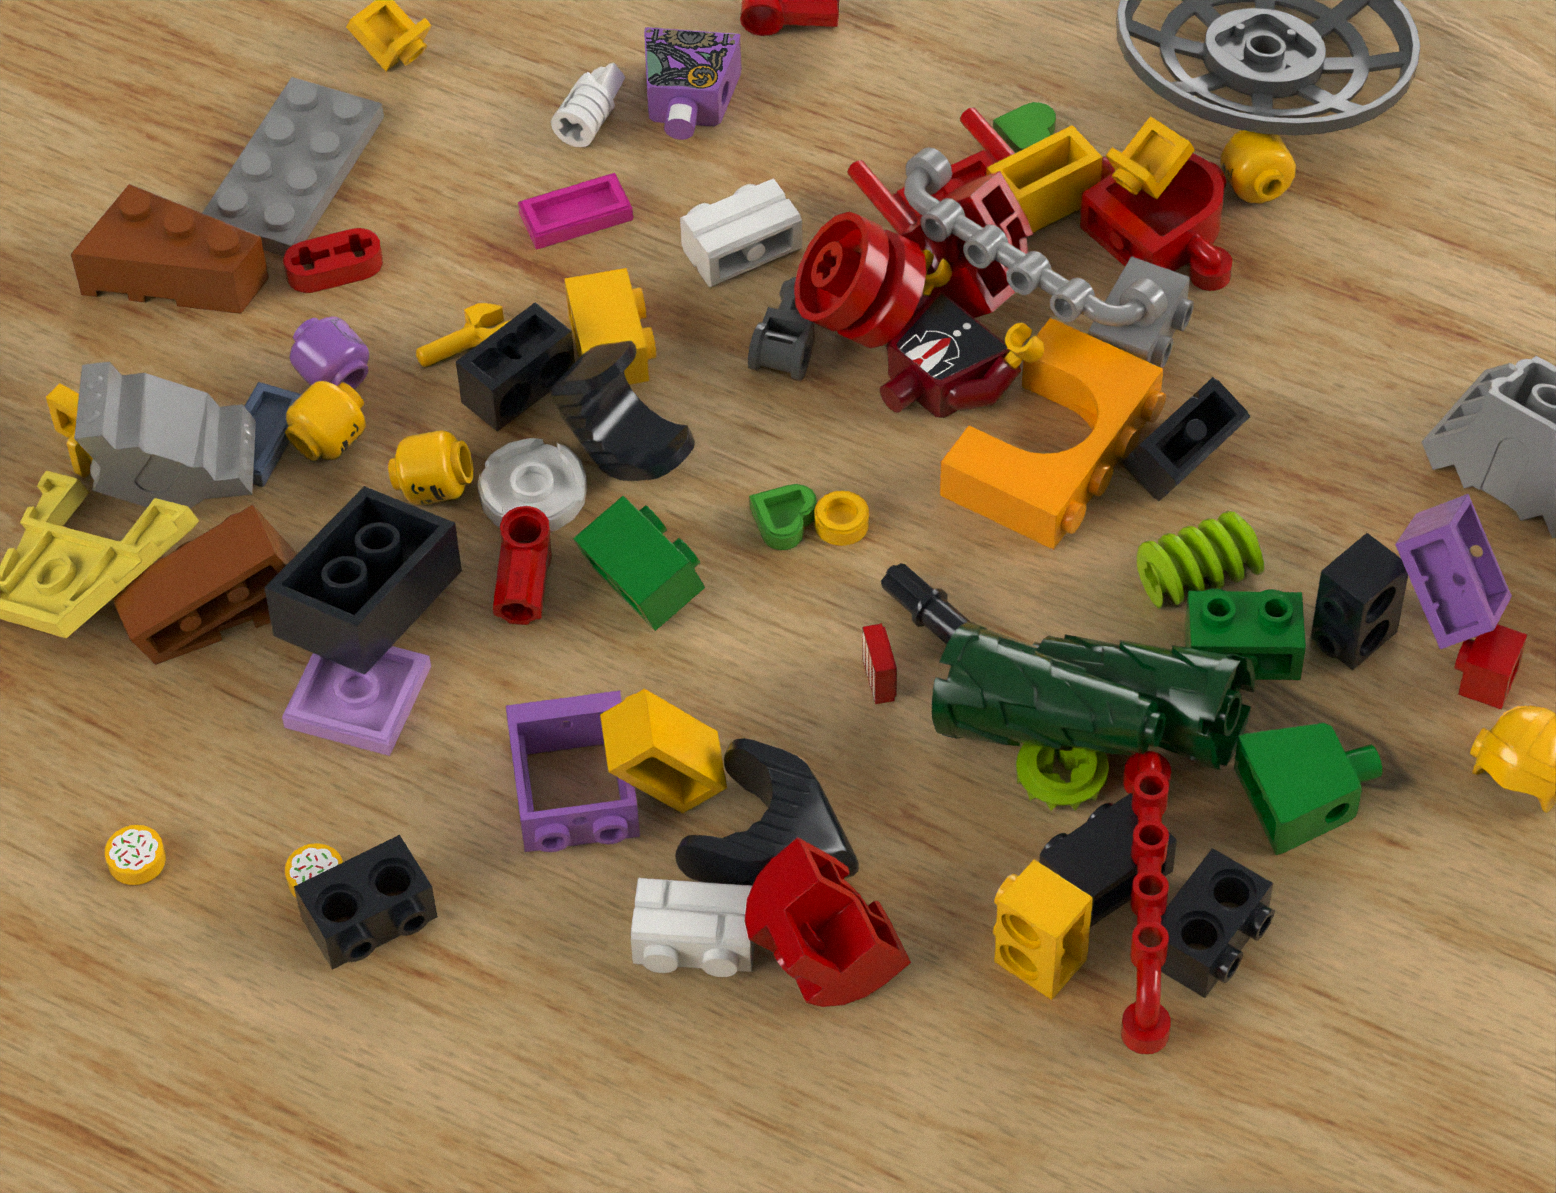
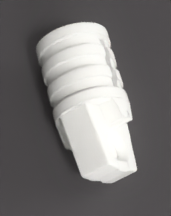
M615 63L594 69L591 74L589 72L584 73L551 119L552 129L558 138L566 144L574 147L588 146L615 106L613 99L625 79L624 74Z

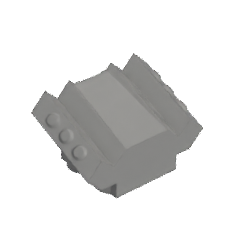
M1535 356L1532 359L1518 361L1516 366L1508 363L1484 370L1423 439L1422 444L1433 470L1455 465L1463 488L1473 486L1509 505L1510 508L1517 512L1520 521L1543 515L1553 539L1556 538V366Z
M110 362L82 365L74 439L93 458L90 465L91 476L94 480L93 491L144 507H148L153 499L157 498L185 505L190 509L204 499L252 495L256 420L243 404L219 407L209 393L147 373L121 375Z

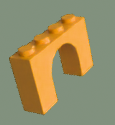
M1050 317L1037 334V337L1044 344V354L1036 362L1028 363L1023 361L1022 387L1076 412L1088 423L1092 429L1091 434L1083 442L1071 449L1057 453L1042 454L1019 449L968 425L941 461L940 496L1054 550L1066 532L1073 534L1079 528L1085 516L1086 505L1092 496L1100 497L1105 492L1113 475V467L1120 458L1125 459L1135 449L1139 440L1140 430L1147 421L1154 423L1164 407L1166 394L1161 392L1163 368Z

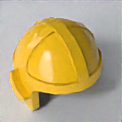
M1534 705L1514 707L1504 712L1491 730L1483 727L1479 732L1470 751V755L1477 758L1472 773L1480 775L1487 771L1504 789L1527 793L1537 797L1543 812L1548 813L1556 803V713L1548 708Z

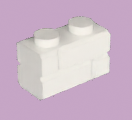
M774 178L759 185H744L732 196L711 205L707 203L699 204L692 208L687 215L680 218L683 251L694 267L697 266L699 274L708 287H712L802 248V219L800 213L791 201L786 199L785 193Z
M639 878L631 926L633 964H643L648 970L657 973H669L675 971L677 967L702 968L707 974L716 977H729L736 974L737 971L751 972L754 942L748 938L744 920L747 897L752 886Z

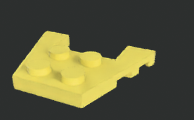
M46 471L37 485L43 494L36 509L34 506L27 507L20 523L26 529L17 549H7L0 564V619L68 638L190 532L199 522L198 518L188 506L154 498L122 541L63 527L89 492L78 478Z

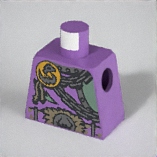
M645 27L649 119L653 122L665 123L664 130L666 134L679 140L692 137L695 125L716 126L720 124L741 75L740 34Z

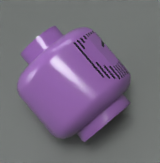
M335 316L326 317L321 320L311 318L302 323L293 335L295 342L291 347L289 359L294 369L310 386L316 381H327L336 386L344 382L355 389L363 382L369 370L367 366L369 351L366 344L343 319Z

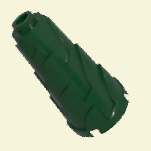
M968 622L958 627L945 647L939 663L951 665L947 680L935 677L931 711L935 730L943 736L1011 746H1020V743L1064 751H1072L1073 748L1123 755H1131L1133 753L1144 754L1149 746L1157 747L1162 739L1166 718L1164 713L1158 712V706L1155 701L1138 696V693L1129 687L1085 672V667L1037 652V646Z
M1065 634L1064 639L1049 635L1041 643L1034 642L1032 644L1037 646V652L1085 667V672L1129 687L1136 691L1138 696L1155 701L1158 706V712L1164 713L1166 718L1164 733L1158 747L1187 757L1200 766L1221 770L1220 764L1227 766L1235 754L1238 736L1244 734L1251 711V706L1242 704V696L1239 691L1242 689L1254 693L1255 672L1254 665L1250 659L1233 653L1225 655L1172 645V649H1166L1120 640L1119 644L1067 634Z

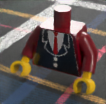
M924 250L926 278L922 296L911 319L902 331L886 344L890 380L880 387L881 398L893 412L899 413L917 401L938 418H945L957 411L990 407L999 400L1022 370L1019 365L1022 361L1031 363L1036 362L1044 354V344L1037 336H1033L1022 347L1023 343L1032 334V329L1025 323H1016L1011 326L1006 333L1004 342L942 291L934 297L931 294L933 288L941 287L950 280L952 275L951 266L945 259H942L938 269L934 273L927 275V270L933 262L934 254L929 250Z

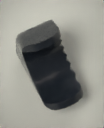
M632 341L605 343L590 348L554 383L551 397L562 419L601 471L610 477L623 481L653 480L668 474L678 467L694 449L695 440L688 425L675 424L660 417L650 410L631 389L626 380L624 370L636 356V345Z
M745 738L735 739L729 744L724 755L725 769L740 786L759 797L769 809L765 811L761 820L753 823L747 831L735 832L723 838L706 835H688L681 840L675 854L678 868L693 880L706 883L753 886L756 877L771 859L799 837L846 865L849 869V875L845 878L854 876L859 870V862L819 781L807 763L788 751Z

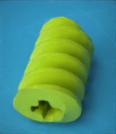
M1232 511L1222 513L1217 521L1215 519H1205L1198 524V528L1194 526L1183 527L1178 532V536L1171 533L1164 534L1158 539V544L1154 541H1145L1138 547L1137 569L1141 582L1150 600L1158 609L1163 605L1164 593H1167L1173 604L1180 605L1184 602L1183 586L1186 585L1189 591H1204V578L1208 580L1213 589H1222L1224 587L1223 571L1225 570L1234 582L1239 583L1243 581L1244 563H1246L1254 575L1258 576L1264 572L1263 555L1253 528L1241 516Z

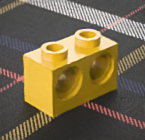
M1033 859L1019 876L1015 873L1008 876L996 893L994 903L997 905V918L993 928V935L996 936L994 962L1052 1000L1087 960L1093 897Z

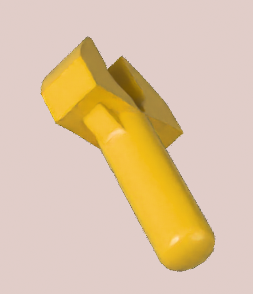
M477 303L464 309L466 321L464 327L417 348L416 358L423 367H428L471 347H476L511 321L510 319L503 322V306ZM496 324H499V325L496 326L495 328H490V329L487 328V327H491V326H494V325H496Z

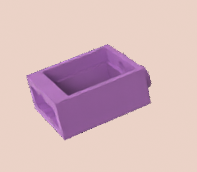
M1469 494L1416 513L1395 545L1439 648L1443 649L1493 631L1512 595ZM1473 545L1480 546L1483 554L1479 557L1473 556L1470 552V547Z
M620 690L506 706L525 852L538 850L557 852L565 849L567 846L597 842L601 844H615L626 838L640 837L635 787L618 777L617 783L620 800L534 812L527 755L604 744L600 714L622 702Z

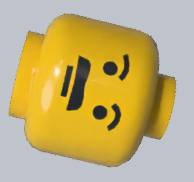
M1240 130L1229 139L1220 156V166L1237 196L1248 203L1261 204L1276 199L1290 187L1296 175V163L1279 135Z
M316 381L288 408L286 412L288 428L285 430L286 437L302 455L312 461H317L319 458L336 460L365 430L366 421L360 410L364 406V401L350 385L344 382L336 386L327 381Z
M439 430L403 438L397 446L395 458L389 460L388 473L392 487L396 491L402 490L405 498L413 505H427L459 498L465 490V485L471 483L473 479V462L470 450L464 441H458L449 431Z

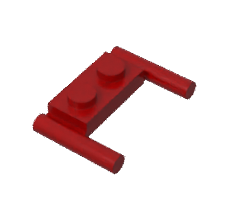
M974 107L968 108L962 113L960 122L986 151L982 150L950 165L952 169L951 180L931 195L937 200L967 183L986 176L987 167L1015 154L1011 147ZM858 160L851 164L847 171L850 178L899 235L917 221L915 215L918 212L909 205L904 195V188L897 190V193L892 195L864 161Z

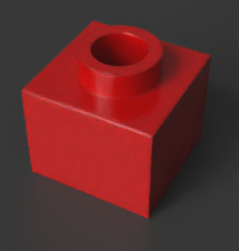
M1497 624L1493 631L1476 636L1475 640L1468 639L1463 641L1454 666L1455 670L1463 672L1458 695L1502 710L1520 668L1528 634Z

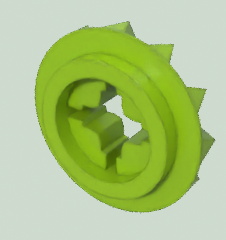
M1025 743L1018 752L1016 759L1017 784H1022L1026 789L1030 801L1039 799L1046 802L1051 811L1057 805H1070L1076 811L1081 802L1088 799L1096 801L1099 791L1104 784H1107L1109 765L1104 752L1073 748L1072 751H1064ZM1054 756H1057L1059 763H1063L1066 770H1071L1070 782L1065 783V780H1061L1058 773H1052Z

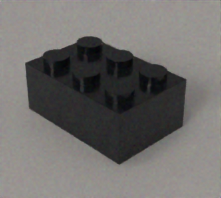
M364 486L264 587L273 636L365 675L462 572L455 522Z

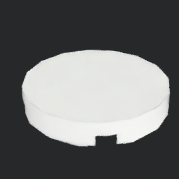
M536 438L510 442L493 452L486 460L485 469L481 473V477L479 474L477 484L483 512L496 526L500 527L502 517L509 510L520 506H531L538 508L546 515L549 520L550 532L556 531L574 520L585 504L587 493L586 474L581 460L568 447L557 443V447L544 444L543 439Z

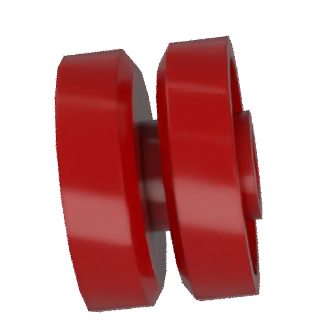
M850 211L836 215L819 229L808 244L802 257L794 285L795 306L802 318L828 330L837 331L839 335L870 349L883 346L896 337L913 316L922 296L926 278L925 255L918 243L890 230H883L881 225Z

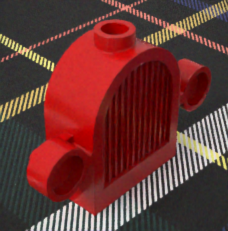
M1192 153L1159 198L1155 199L1142 189L1137 195H1134L1123 188L1112 178L1115 169L1107 157H1102L1101 181L1082 193L1080 228L1124 266H1126L1130 257L1174 272L1185 264L1190 263L1189 277L1196 287L1206 291H1216L1224 288L1231 279L1232 257L1225 249L1213 245L1220 231L1224 188L1227 184L1222 169L1216 163L1207 161L1203 157Z

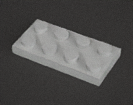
M291 77L202 213L260 236L263 250L284 256L287 249L298 242L307 240L382 122L384 118L382 103Z

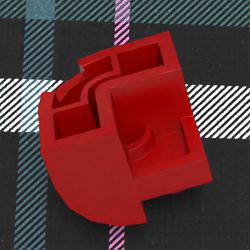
M1001 171L967 183L938 199L939 201L946 198L955 200L963 208L965 217L981 227L986 225L999 227L1005 233L1009 244L1025 254L1028 253L1027 237L1034 234L1024 211ZM921 214L915 215L917 221L900 234L918 243L922 251L929 250L934 254V259L927 270V275L934 273L938 269L942 259H945L950 264L952 271L950 280L941 287H934L931 294L935 297V295L942 291L974 318L994 312L1015 293L1007 281L1006 274L1009 270L1007 267L995 260L986 268L973 266L964 254L963 247L966 242L953 234L942 242L931 240L922 230L921 218L923 216Z
M797 837L771 859L755 879L746 903L744 921L750 941L774 953L780 967L789 976L795 978L806 1003L829 1007L845 1005L865 998L888 983L906 968L911 961L880 902L873 901L867 905L861 895L844 879L849 875L848 867L835 857Z

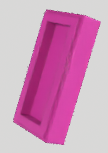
M615 173L518 202L519 214L536 250L633 220V208Z

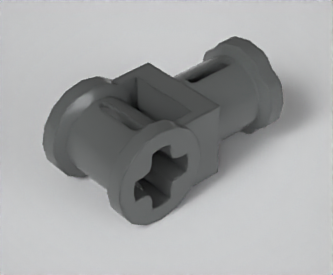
M792 277L782 284L779 293L781 297L779 308L768 307L762 323L759 322L754 330L748 352V368L758 371L763 366L791 373L792 379L801 381L809 366L815 334L814 323L802 318L795 306L794 285L796 277Z

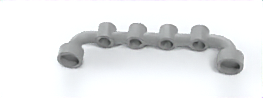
M930 147L923 148L908 160L906 164L907 179L905 181L904 195L909 205L923 216L921 218V227L926 236L933 241L942 242L953 234L965 241L966 243L963 247L965 257L977 268H986L994 260L1009 269L1006 277L1010 287L1021 295H1028L1037 287L1051 294L1050 307L1060 320L1072 322L1080 314H1083L1089 319L1106 326L1122 327L1134 323L1138 326L1146 327L1153 324L1167 310L1168 302L1164 291L1155 282L1145 278L1136 280L1121 294L1120 305H1111L1095 297L1093 288L1085 280L1073 278L1069 281L1051 270L1049 261L1041 253L1030 251L1025 254L1009 244L1005 233L995 225L981 227L965 217L963 208L955 200L946 198L939 201L931 195L946 185L952 177L950 163L940 151Z

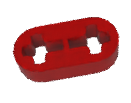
M354 228L298 242L286 250L283 263L286 279L290 287L298 292L313 293L374 276L383 265V257L378 236L369 229ZM362 251L364 256L355 257L354 252ZM311 264L313 269L305 270L303 265Z

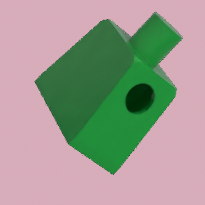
M1326 723L1239 735L1237 740L1234 770L1275 855L1283 854L1352 821L1358 813L1362 792L1361 783L1379 778L1383 772L1380 756L1372 744L1344 751L1333 727Z

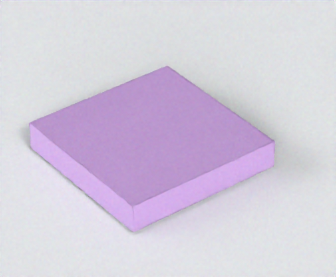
M391 646L364 675L313 653L282 716L284 728L390 756L431 668L430 657L425 654Z

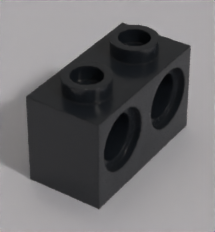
M536 302L456 361L461 403L498 432L552 390L554 383L575 363L572 330Z
M1366 533L1321 571L1310 638L1316 642L1324 654L1331 658L1339 659L1351 670H1354L1398 632L1408 580V573L1402 559L1370 534Z
M400 835L294 886L301 918L332 970L347 962L360 961L369 956L375 948L401 935H412L424 928L429 921L438 917L432 885ZM392 891H404L396 896H387ZM340 917H352L344 922H333Z
M1212 848L1161 916V925L1166 928L1169 935L1166 962L1161 967V972L1204 998L1218 980L1227 983L1240 965L1243 957L1242 948L1250 938L1258 941L1272 922L1275 910L1269 906L1273 883ZM1232 902L1239 905V907L1230 908L1220 903ZM1197 943L1206 946L1208 949L1196 950L1187 945Z

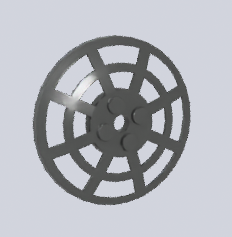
M1120 0L1116 17L1117 42L1124 59L1135 74L1156 94L1178 108L1202 119L1234 129L1262 134L1297 136L1325 134L1352 128L1375 119L1392 108L1407 93L1418 66L1420 53L1418 30L1408 9L1400 0H1343L1333 9L1315 0H1182V3L1168 14L1162 24L1161 31L1132 20L1133 14L1142 0ZM1255 2V8L1234 10L1220 15L1213 8L1214 6L1229 3ZM1275 5L1300 11L1317 20L1308 24L1291 14L1275 10ZM1368 5L1379 14L1391 29L1399 45V52L1369 56L1368 48L1362 36L1348 20ZM1194 15L1208 27L1204 43L1176 37L1180 27ZM1335 32L1347 45L1352 57H1326V47L1323 38ZM1130 36L1159 47L1163 63L1176 81H1167L1148 65L1134 47ZM1175 53L1202 59L1209 74L1191 78L1179 64ZM1400 68L1399 78L1389 92L1364 106L1350 102L1362 90L1369 72ZM1353 73L1348 84L1336 95L1315 85L1320 79L1321 74ZM1227 86L1232 90L1251 96L1252 106L1227 100L1210 91ZM1298 95L1314 104L1301 108L1273 109V98ZM1330 111H1331V112H1334V113H1337V114H1333V115H1329V116H1324V117H1313V116H1318V115L1325 114V113L1330 112Z

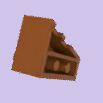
M131 184L124 189L71 253L80 292L84 296L97 297L99 291L127 294L129 301L145 303L147 296L175 299L178 307L241 314L269 279L260 236Z
M252 504L241 512L230 515L221 524L196 539L180 545L174 552L150 565L112 599L130 641L156 665L222 641L220 632L251 620L255 628L271 623L264 587L297 553Z

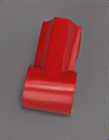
M742 0L740 21L746 31L759 36H770L778 33L783 28V25L838 27L839 0Z
M520 506L509 510L502 517L500 523L501 547L493 601V614L506 620L509 624L528 625L531 621L541 619L547 568L552 560L549 520L546 515L538 508ZM523 540H532V541H533V542H531V543H524V544H523V543H518V542L523 541Z

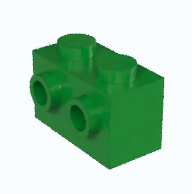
M622 496L577 534L573 540L588 564L656 631L705 589L703 582L694 569L700 564V561L683 540L678 538L671 543L663 535L667 531L665 525L648 506L645 505L638 510L626 497Z
M1222 589L1188 591L1185 617L1186 647L1225 655L1233 653L1246 657L1254 665L1255 680H1301L1306 649L1302 592H1282L1275 589L1261 592L1225 591Z

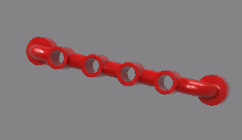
M1145 751L1144 754L1135 753L1125 764L1123 780L1126 792L1128 794L1132 793V810L1138 816V824L1133 831L1131 858L1137 865V875L1133 880L1131 909L1137 916V926L1132 933L1130 950L1131 962L1137 968L1136 1002L1130 1004L1123 1013L1121 1038L1130 1050L1139 1054H1153L1162 1050L1169 1040L1171 1026L1170 1015L1160 1004L1161 967L1166 962L1169 941L1168 932L1161 925V916L1166 911L1169 891L1168 880L1161 873V866L1167 858L1169 832L1165 825L1162 824V815L1167 809L1171 766L1164 756L1154 751Z

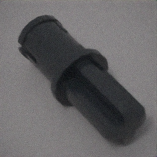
M906 564L892 565L881 580L882 588L912 614V622L917 627L925 625L946 645L959 626L968 622L975 624L947 601L948 594L942 588L934 590Z

